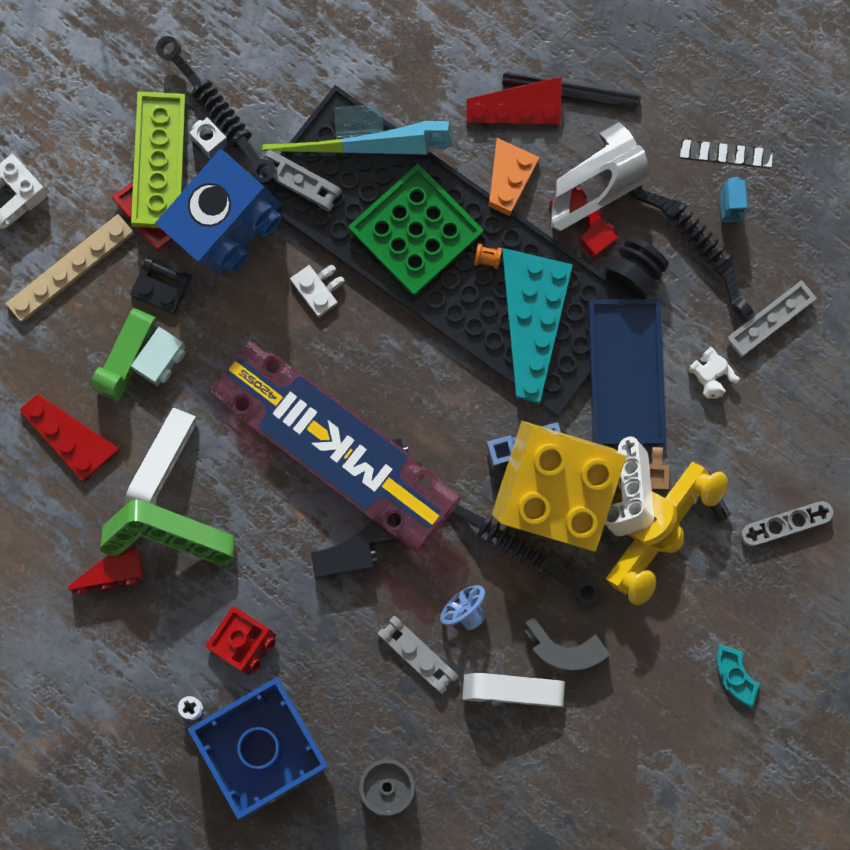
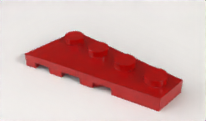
M562 76L467 98L466 122L561 124Z
M39 394L19 409L83 482L120 451L118 447Z

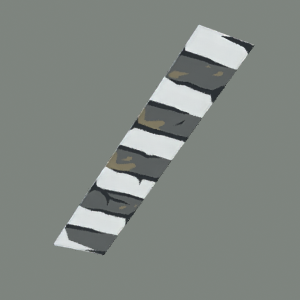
M682 139L680 157L772 167L773 149Z

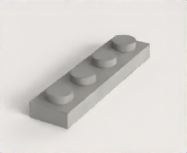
M801 280L733 332L726 340L742 358L812 304L817 298Z

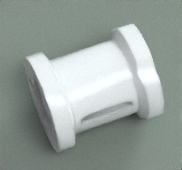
M187 696L179 702L178 711L185 719L196 720L202 715L203 706L198 699ZM187 703L196 704L194 714L185 713Z

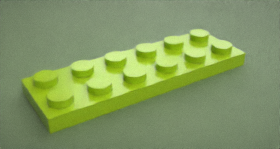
M137 92L131 227L160 228L155 222L181 194L185 94Z

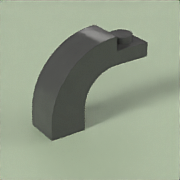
M534 617L525 624L527 629L524 632L532 643L536 641L539 644L532 649V653L541 662L556 670L566 672L584 671L598 665L610 656V653L596 635L577 647L566 648L555 644Z

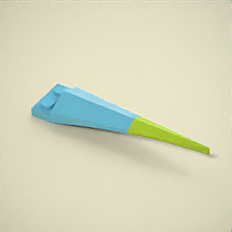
M423 121L393 130L345 139L307 143L263 144L262 151L427 154L430 151V146L440 150L454 147V135L449 121Z

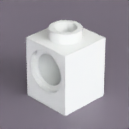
M208 117L203 121L196 122L189 132L192 141L210 160L220 148L223 150L228 146L226 136ZM205 134L213 135L208 141L201 139Z

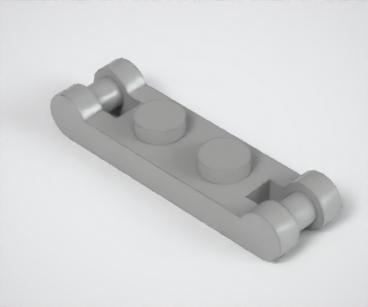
M267 151L264 157L273 164L279 165L275 182L314 202L326 211L332 209V202L342 192L339 187L274 151ZM269 166L262 167L259 174L267 177L270 173ZM322 189L327 191L325 197L319 195Z
M393 616L389 620L390 624L385 629L382 628L377 634L442 695L447 690L446 686L451 681L454 682L459 676L396 616ZM398 630L403 635L396 641L392 638V635ZM440 669L444 675L437 680L433 675Z

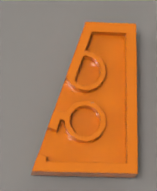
M497 138L488 206L510 216L540 157Z

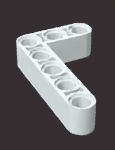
M176 408L171 410L128 488L125 505L133 500H142L156 505L157 496L195 427L196 416Z

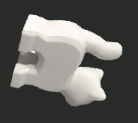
M712 347L704 352L703 357L700 359L703 362H707L706 365L703 366L696 360L688 368V371L694 373L698 381L704 386L703 395L707 399L723 397V393L726 391L721 383L716 381L722 375L726 374L733 383L737 384L740 381V378L734 374L727 361L717 355Z

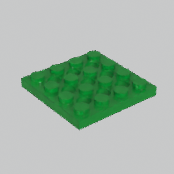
M419 164L413 167L348 226V230L413 296L417 295L484 233V230ZM414 192H420L424 199L419 203H415L410 199V196ZM396 208H403L406 211V215L398 219L393 216V211ZM430 209H437L440 212V216L433 220L428 218L426 213ZM383 223L389 227V230L386 234H378L375 231L376 226ZM417 224L423 228V231L420 235H412L409 232V228ZM451 225L456 228L457 232L454 236H446L443 229ZM396 240H401L406 246L402 251H395L392 248V243ZM430 241H435L439 244V249L436 252H429L425 247L426 244ZM418 257L421 259L422 264L418 268H412L408 264L409 259Z

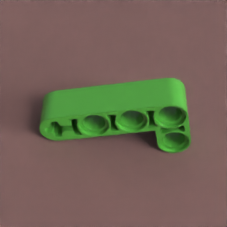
M136 308L131 310L104 367H98L92 377L90 386L95 393L116 402L119 401L134 371L131 365L147 344L155 327L156 317Z

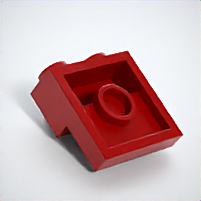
M232 606L205 647L249 676L251 672L255 673L261 667L262 661L260 659L264 653L270 652L274 648L277 634L235 606Z

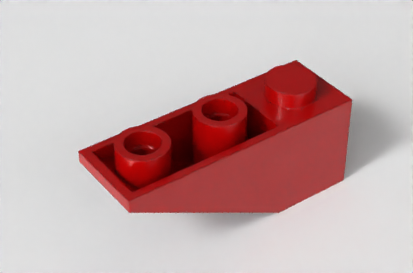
M128 548L115 556L107 555L68 586V590L76 593V596L91 593L90 589L100 588V591L115 589L116 584L124 583L125 586L139 584V580L145 579L139 548Z

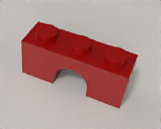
M574 187L572 190L569 204L570 213L589 203L586 200L585 192L579 187ZM554 198L550 200L549 208L551 211ZM599 209L581 219L587 224L588 231L580 236L579 244L593 261L613 247L618 239L616 229L610 223H605L601 218L602 213Z

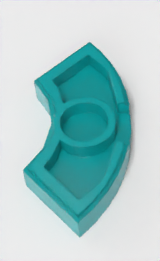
M719 644L716 664L722 684L738 702L753 708L760 684L752 680L745 672L742 662L743 652Z

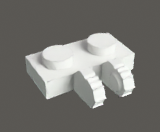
M308 265L290 278L292 284L318 318L338 305L331 292L340 287L345 281L342 277H338L330 282L327 287L322 281L331 276L336 270L333 265L328 266L318 275Z

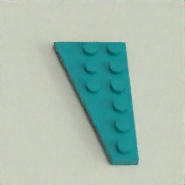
M502 248L516 398L540 404L573 264Z

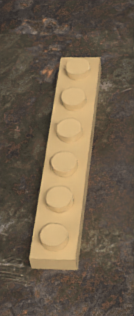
M117 214L7 301L6 305L23 323L130 238L134 232Z

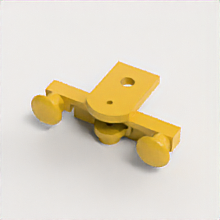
M691 462L666 498L652 492L654 521L646 529L627 534L635 540L606 577V580L612 587L625 595L628 593L629 601L634 605H641L647 602L655 591L656 577L651 571L644 570L658 551L674 553L682 547L684 532L679 524L699 495L706 506H714L720 503L728 490L727 476L723 472H715L710 475L704 467ZM622 492L614 494L611 505L623 502Z

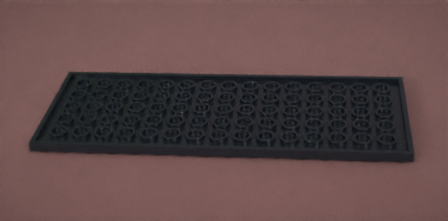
M334 85L289 143L345 139L397 128L337 85ZM282 151L281 156L329 181L342 190L339 197H335L332 202L333 207L330 211L322 209L314 202L275 181L270 184H262L282 203L277 210L282 216V220L514 386V368L502 252L498 269H494V266L480 263L479 265H474L478 244H482L486 248L496 250L504 248L573 264L540 401L541 406L557 417L590 374L588 300L638 299L514 210L508 216L489 207L490 193L430 151L427 154ZM419 164L484 230V233L417 295L413 296L348 230V226L413 167ZM322 189L319 195L325 197L327 191ZM414 192L411 194L410 199L415 203H419L424 199V196L420 192ZM396 208L393 211V216L398 219L406 215V211L403 208ZM430 209L426 213L427 217L433 220L440 216V212L437 209ZM383 223L378 224L375 228L378 234H386L389 230V227ZM417 224L409 228V232L412 235H420L423 231V228ZM448 225L443 229V232L446 236H454L457 230L454 226ZM396 240L392 243V248L395 251H402L406 246L401 240ZM430 241L425 247L429 252H436L439 249V244L435 241ZM412 257L409 259L408 264L412 268H418L421 266L422 261L418 257Z

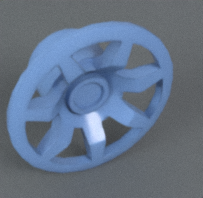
M475 585L456 594L444 607L440 616L441 622L449 626L461 622L467 630L478 627L486 617V613L480 607L485 597V589L480 585ZM467 592H469V597H468V599L466 598V593H467ZM458 598L461 601L460 604L454 603Z

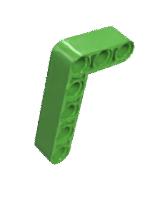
M142 500L128 502L102 527L100 551L106 555H119L142 536L217 565L225 566L234 561L235 538L233 535Z

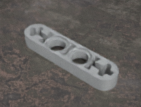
M821 501L748 524L741 531V541L746 546L755 547L823 525L833 517V508L827 502ZM818 507L821 510L827 511L824 519L821 516L812 518L813 523H810L809 515L816 513ZM794 514H800L804 517L805 523L802 527L793 525L792 516ZM776 521L781 524L782 531L780 534L775 535L769 531L770 522ZM763 524L764 533L768 538L765 539L764 534H760L755 538V541L752 538L747 539L746 535L749 533V529L752 532L760 531L762 529L760 525Z

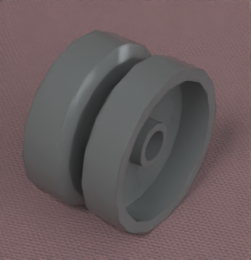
M383 759L372 763L365 769L360 779L359 791L362 801L371 811L378 815L392 816L401 813L410 805L414 797L415 783L412 773L405 765L396 760ZM384 783L392 785L390 792L383 791Z

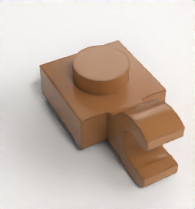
M653 447L651 449L652 464H649L652 490H669V465H662L663 448Z

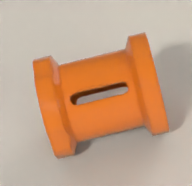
M478 244L474 265H479L480 263L494 266V269H498L502 248L496 250Z

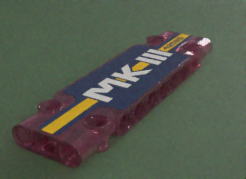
M254 339L245 344L210 389V394L236 413L239 418L245 420L254 431L370 520L382 525L389 533L395 535L417 553L427 545L462 498L460 494L438 479L431 471L422 467L423 465L411 454L298 369L288 366L280 357L272 354ZM273 365H280V369L276 373L269 372ZM249 402L248 409L239 411L242 403ZM424 478L432 479L431 485L427 488L420 487V482ZM395 516L400 517L401 523L398 526H389L391 518Z

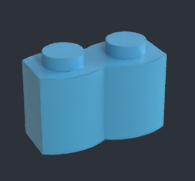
M740 177L728 178L723 183L722 190L719 191L721 221L723 223L740 222L745 219V214L749 211L746 180H741Z

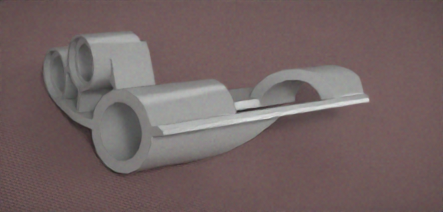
M620 122L598 133L605 146L604 149L556 180V193L551 211V228L561 231L649 181V169L645 152L640 145L637 146L633 136ZM600 174L602 182L606 187L605 191L595 200L570 213L569 204L573 188Z

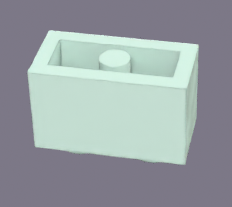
M158 327L131 367L134 372L158 387L161 382L165 383L172 372L170 369L174 363L178 364L184 357L185 346L182 341Z

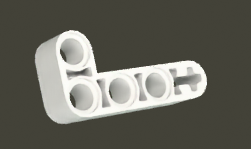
M626 437L618 446V451L627 456L620 475L623 502L610 506L605 522L608 529L616 536H623L646 529L654 521L648 453L635 437Z
M487 673L465 674L462 700L564 707L565 681Z

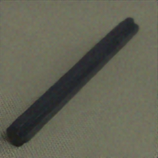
M504 72L502 85L517 87L548 79ZM562 81L561 95L634 108L640 106V94Z

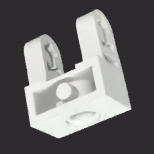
M13 153L0 163V189L6 184L16 193L9 202L0 208V229L11 225L27 210L31 211L48 196L43 186Z

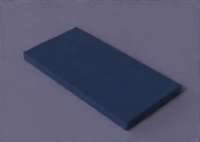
M589 299L588 329L592 442L600 445H619L626 437H635L640 444H665L661 299Z

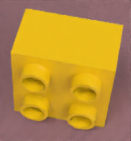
M521 421L492 515L501 524L596 552L627 456L607 446Z

